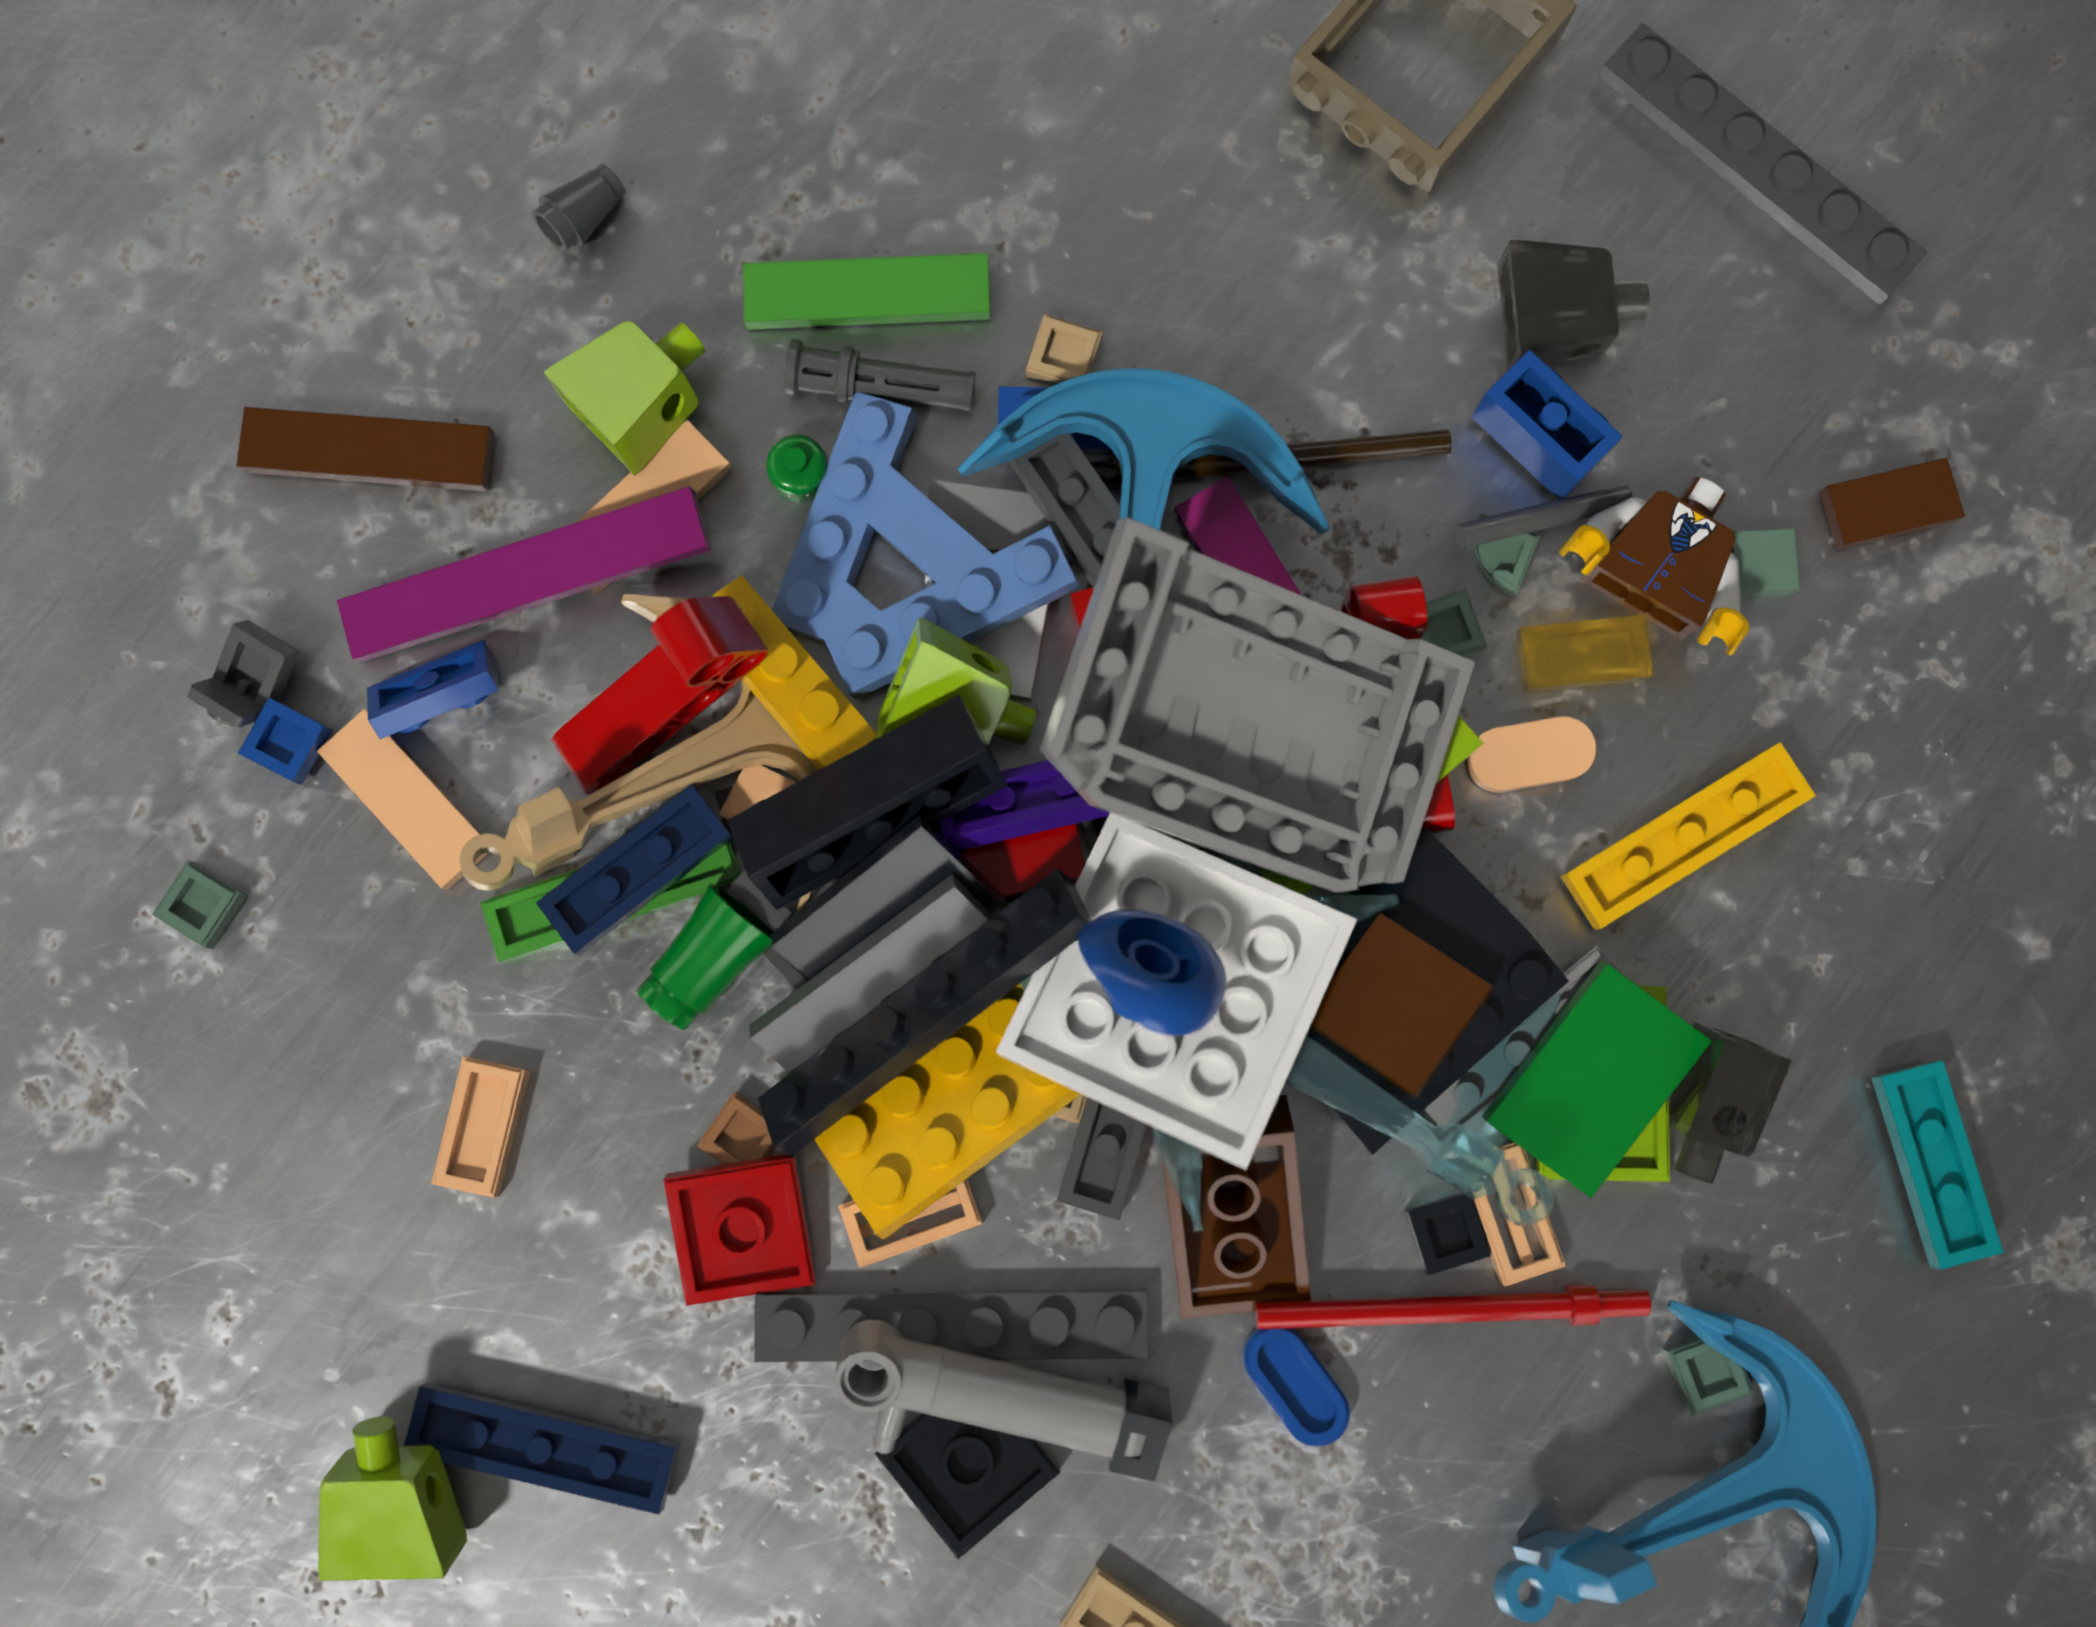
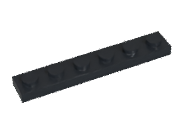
M1058 868L758 1097L773 1148L790 1157L1077 941V932L1092 919L1072 879Z

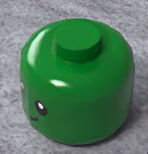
M797 434L786 436L776 442L768 453L766 462L768 478L777 493L788 501L798 503L812 501L826 475L828 458L820 444L810 437Z

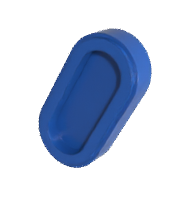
M1255 1328L1252 1330L1243 1345L1242 1360L1244 1367L1290 1433L1298 1441L1316 1447L1329 1445L1340 1438L1349 1422L1350 1410L1348 1401L1303 1337L1294 1328L1258 1330Z

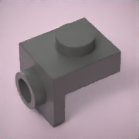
M250 620L235 623L232 625L213 677L192 684L187 697L207 709L208 715L222 724L235 727L251 724L257 720L268 698L280 703L300 651Z

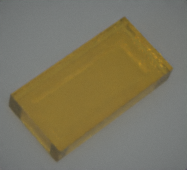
M1645 615L1520 627L1516 631L1523 693L1648 681L1654 677Z

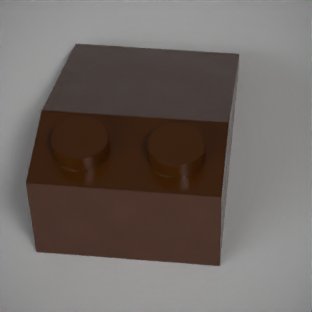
M1279 1095L1246 1171L1159 1131L1181 1319L1255 1312L1256 1302L1311 1301L1295 1131L1287 1095Z

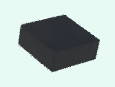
M1465 1191L1404 1210L1425 1274L1432 1275L1491 1256L1470 1192Z

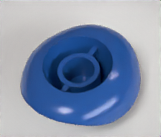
M1123 909L1102 914L1089 921L1077 932L1078 945L1083 959L1093 975L1102 984L1101 991H1105L1111 1001L1113 1011L1123 1018L1137 1022L1155 1033L1180 1036L1191 1034L1205 1027L1217 1013L1226 990L1225 968L1212 945L1188 925L1148 911Z

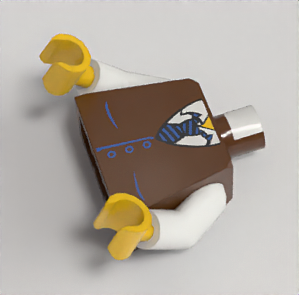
M1701 477L1692 478L1680 499L1663 490H1658L1648 501L1633 497L1593 515L1559 549L1558 553L1562 557L1568 551H1572L1583 558L1585 567L1581 570L1583 575L1580 580L1681 640H1684L1699 629L1706 620V625L1697 638L1698 643L1706 646L1712 637L1716 636L1726 643L1728 649L1726 654L1732 656L1750 630L1747 619L1740 613L1739 560L1731 552L1736 535L1733 530L1713 519L1726 495L1722 488L1712 481Z

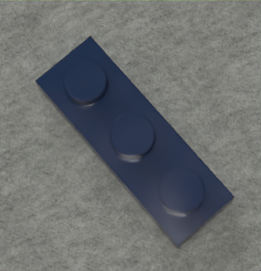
M691 784L538 900L536 904L573 954L580 956L734 837L698 789Z

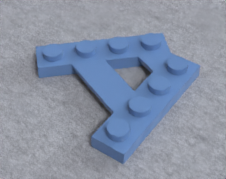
M861 392L854 393L828 461L826 475L819 485L772 611L790 632L827 645L849 695L855 700L892 682L918 617L929 620L970 643L1080 588L1051 526L992 554L898 473L899 464L918 416L911 407ZM874 531L935 583L881 611L853 587Z

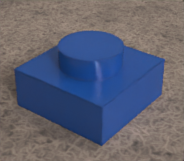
M268 698L238 754L292 782L302 785L319 756L317 750L326 743L332 729Z

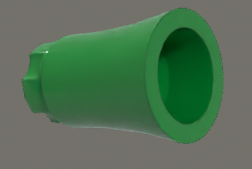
M710 883L690 918L670 946L650 968L652 974L639 986L637 994L658 1016L684 1031L692 1024L699 1013L705 1014L719 996L754 961L771 948V933L774 931L741 901L718 885Z

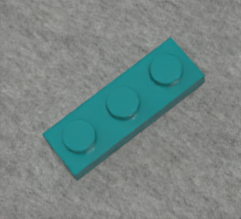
M1933 1060L1872 1076L1874 1089L1930 1268L1942 1270L2004 1253L1944 1061Z

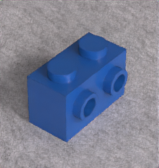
M1528 350L1485 393L1471 416L1477 424L1558 500L1566 498L1604 460L1623 437L1610 425L1603 414L1591 407L1563 381L1562 377L1552 367L1545 364L1531 350Z

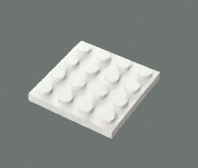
M1110 813L1075 885L1091 919L1093 920L1102 914L1116 910L1133 909L1160 914L1188 925L1212 945L1222 960L1226 972V990L1222 1003L1212 1020L1205 1027L1191 1034L1170 1036L1150 1031L1137 1022L1123 1018L1113 1011L1111 1001L1105 991H1101L1102 984L1093 975L1083 959L1077 940L1033 973L996 1053L1004 1059L1246 1171L1357 919L1144 825Z

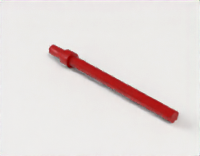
M1594 1284L1567 1285L1564 1292L1256 1302L1255 1324L1257 1330L1567 1319L1571 1326L1598 1325L1601 1318L1649 1316L1651 1313V1299L1646 1289L1598 1291Z

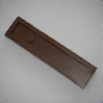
M244 407L236 467L244 473L488 492L495 432L490 426Z

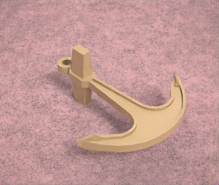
M624 594L621 604L654 622L669 608L687 599ZM740 680L741 695L738 703L720 721L580 801L566 799L559 786L519 805L517 816L511 819L505 839L496 834L488 833L471 838L465 843L460 853L459 862L463 877L471 886L479 890L488 891L501 888L509 882L514 874L515 863L531 868L536 877L573 859L575 851L582 848L590 829L675 796L691 784L698 787L745 767L766 765L779 768L795 778L797 782L818 769L747 685ZM483 853H493L500 858L498 867L489 872L479 870L475 866V861ZM817 889L798 899L796 913L808 904Z

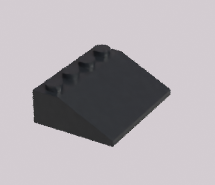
M1425 827L1420 830L1403 882L1392 884L1382 882L1359 886L1357 890L1347 892L1331 906V908L1357 919L1332 978L1379 913H1381L1493 985L1492 993L1417 1099L1312 1028H1309L1291 1068L1348 1138L1372 1155L1569 982L1532 934Z

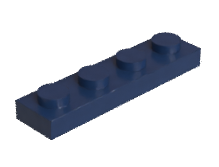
M425 1383L419 1386L404 1446L431 1445L440 1452L443 1463L659 1515L665 1507L680 1443Z

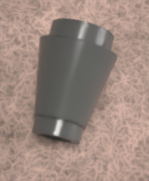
M600 164L594 170H590L540 196V205L532 211V217L543 235L557 249L565 252L573 245L580 248L616 205L617 200L625 195V189L616 174L606 165Z

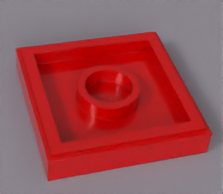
M783 1154L666 1174L663 1181L686 1306L815 1285L817 1275L796 1154L791 1157Z

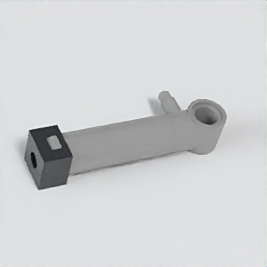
M868 1319L856 1323L846 1331L841 1341L834 1375L836 1393L847 1407L865 1413L879 1411L875 1425L876 1435L873 1446L877 1452L882 1454H888L893 1451L896 1439L900 1437L906 1412L909 1410L1108 1457L1109 1471L1155 1482L1173 1423L1169 1389L1124 1378L1120 1390L903 1338L902 1334L893 1325L882 1320ZM874 1361L881 1364L884 1368L876 1371L867 1370L860 1367L858 1363Z

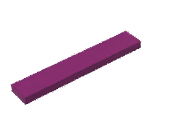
M688 486L336 601L352 660L365 662L711 551L712 547L696 491Z

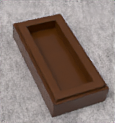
M1947 457L1828 485L1819 492L1836 550L1954 523L1965 517Z

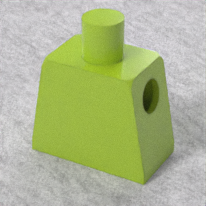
M623 321L550 366L543 373L566 406L635 476L697 408L699 399L682 371L702 356L706 350L697 336L683 322L678 324L655 344L634 322Z
M918 617L876 718V738L915 719L929 709L960 695L983 732L988 745L993 735L1024 745L1032 732L1036 710L1008 700L1011 695L1012 682L1009 668L1002 660L929 620Z
M373 1417L358 1423L352 1430L355 1447L346 1450L322 1479L319 1490V1581L444 1578L468 1540L440 1452L431 1445L398 1446L395 1422L390 1417Z

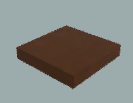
M1379 913L1330 981L1310 1028L1417 1099L1493 991V985L1385 915Z

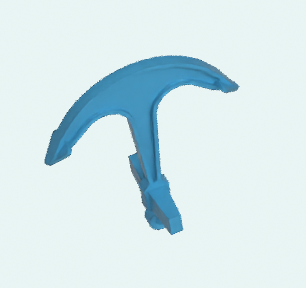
M1130 368L1098 371L1074 377L1049 387L1030 398L999 423L972 455L958 468L962 477H966L1014 460L1058 435L1078 432L1095 436L1110 446L1120 463L1122 485L1119 519L1128 517L1160 531L1170 485L1178 470L1195 458L1206 455L1227 456L1243 464L1279 503L1305 521L1318 533L1323 535L1330 530V526L1318 504L1305 472L1283 438L1265 419L1233 395L1209 383L1163 370Z
M1670 1300L1667 1307L1670 1312L1676 1315L1708 1346L1749 1371L1761 1387L1766 1403V1422L1759 1442L1743 1457L1608 1533L1589 1526L1577 1532L1547 1529L1512 1545L1517 1560L1506 1563L1497 1573L1493 1586L1495 1601L1499 1608L1508 1616L1529 1623L1541 1621L1546 1617L1554 1606L1556 1596L1574 1604L1586 1598L1620 1604L1657 1586L1649 1561L1644 1557L1775 1509L1791 1508L1796 1510L1809 1523L1817 1541L1818 1564L1805 1619L1801 1622L1800 1627H1851L1868 1586L1873 1566L1877 1526L1875 1488L1871 1467L1853 1416L1826 1375L1809 1357L1789 1341L1771 1330L1733 1315L1692 1308ZM1528 1579L1531 1585V1592L1528 1599L1521 1603L1518 1597L1519 1586Z

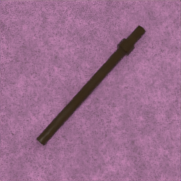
M1449 429L1291 443L1287 444L1301 468L1450 454L1452 441ZM1206 455L1189 461L1178 470L1174 479L1250 473V471L1243 464L1227 456ZM1119 460L1090 462L1106 486L1122 484Z

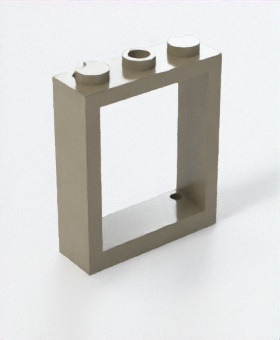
M1342 0L1294 55L1288 86L1293 89L1296 98L1305 107L1315 112L1321 110L1338 123L1343 134L1353 144L1361 148L1369 147L1386 160L1391 171L1401 181L1409 185L1417 184L1427 193H1430L1563 36L1577 4L1572 0H1479L1528 37L1529 41L1437 150L1328 67L1329 63L1383 0Z

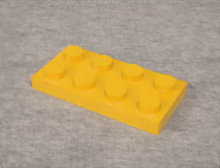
M1021 983L814 1139L875 1234L881 1239H886L1081 1095L1004 1059L996 1053L1025 992Z

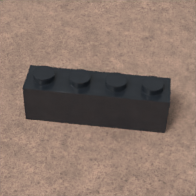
M957 695L891 732L870 741L867 745L830 765L816 770L806 778L771 797L757 802L747 810L728 819V823L748 878L773 907L778 910L849 872L918 815L928 824L934 826L1007 787L1008 784L983 732L960 695Z

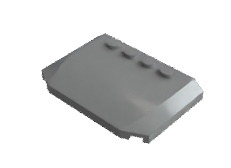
M1131 518L1117 519L1040 751L1090 806L1326 891L1339 893L1357 890L1359 886L1376 883L1392 884L1403 882L1475 661L1422 639H1405L1187 548L1188 542Z

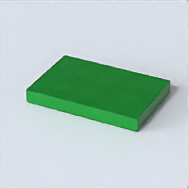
M1600 960L1483 1114L1482 1118L1577 1189L1592 1198L1712 1040L1608 963Z

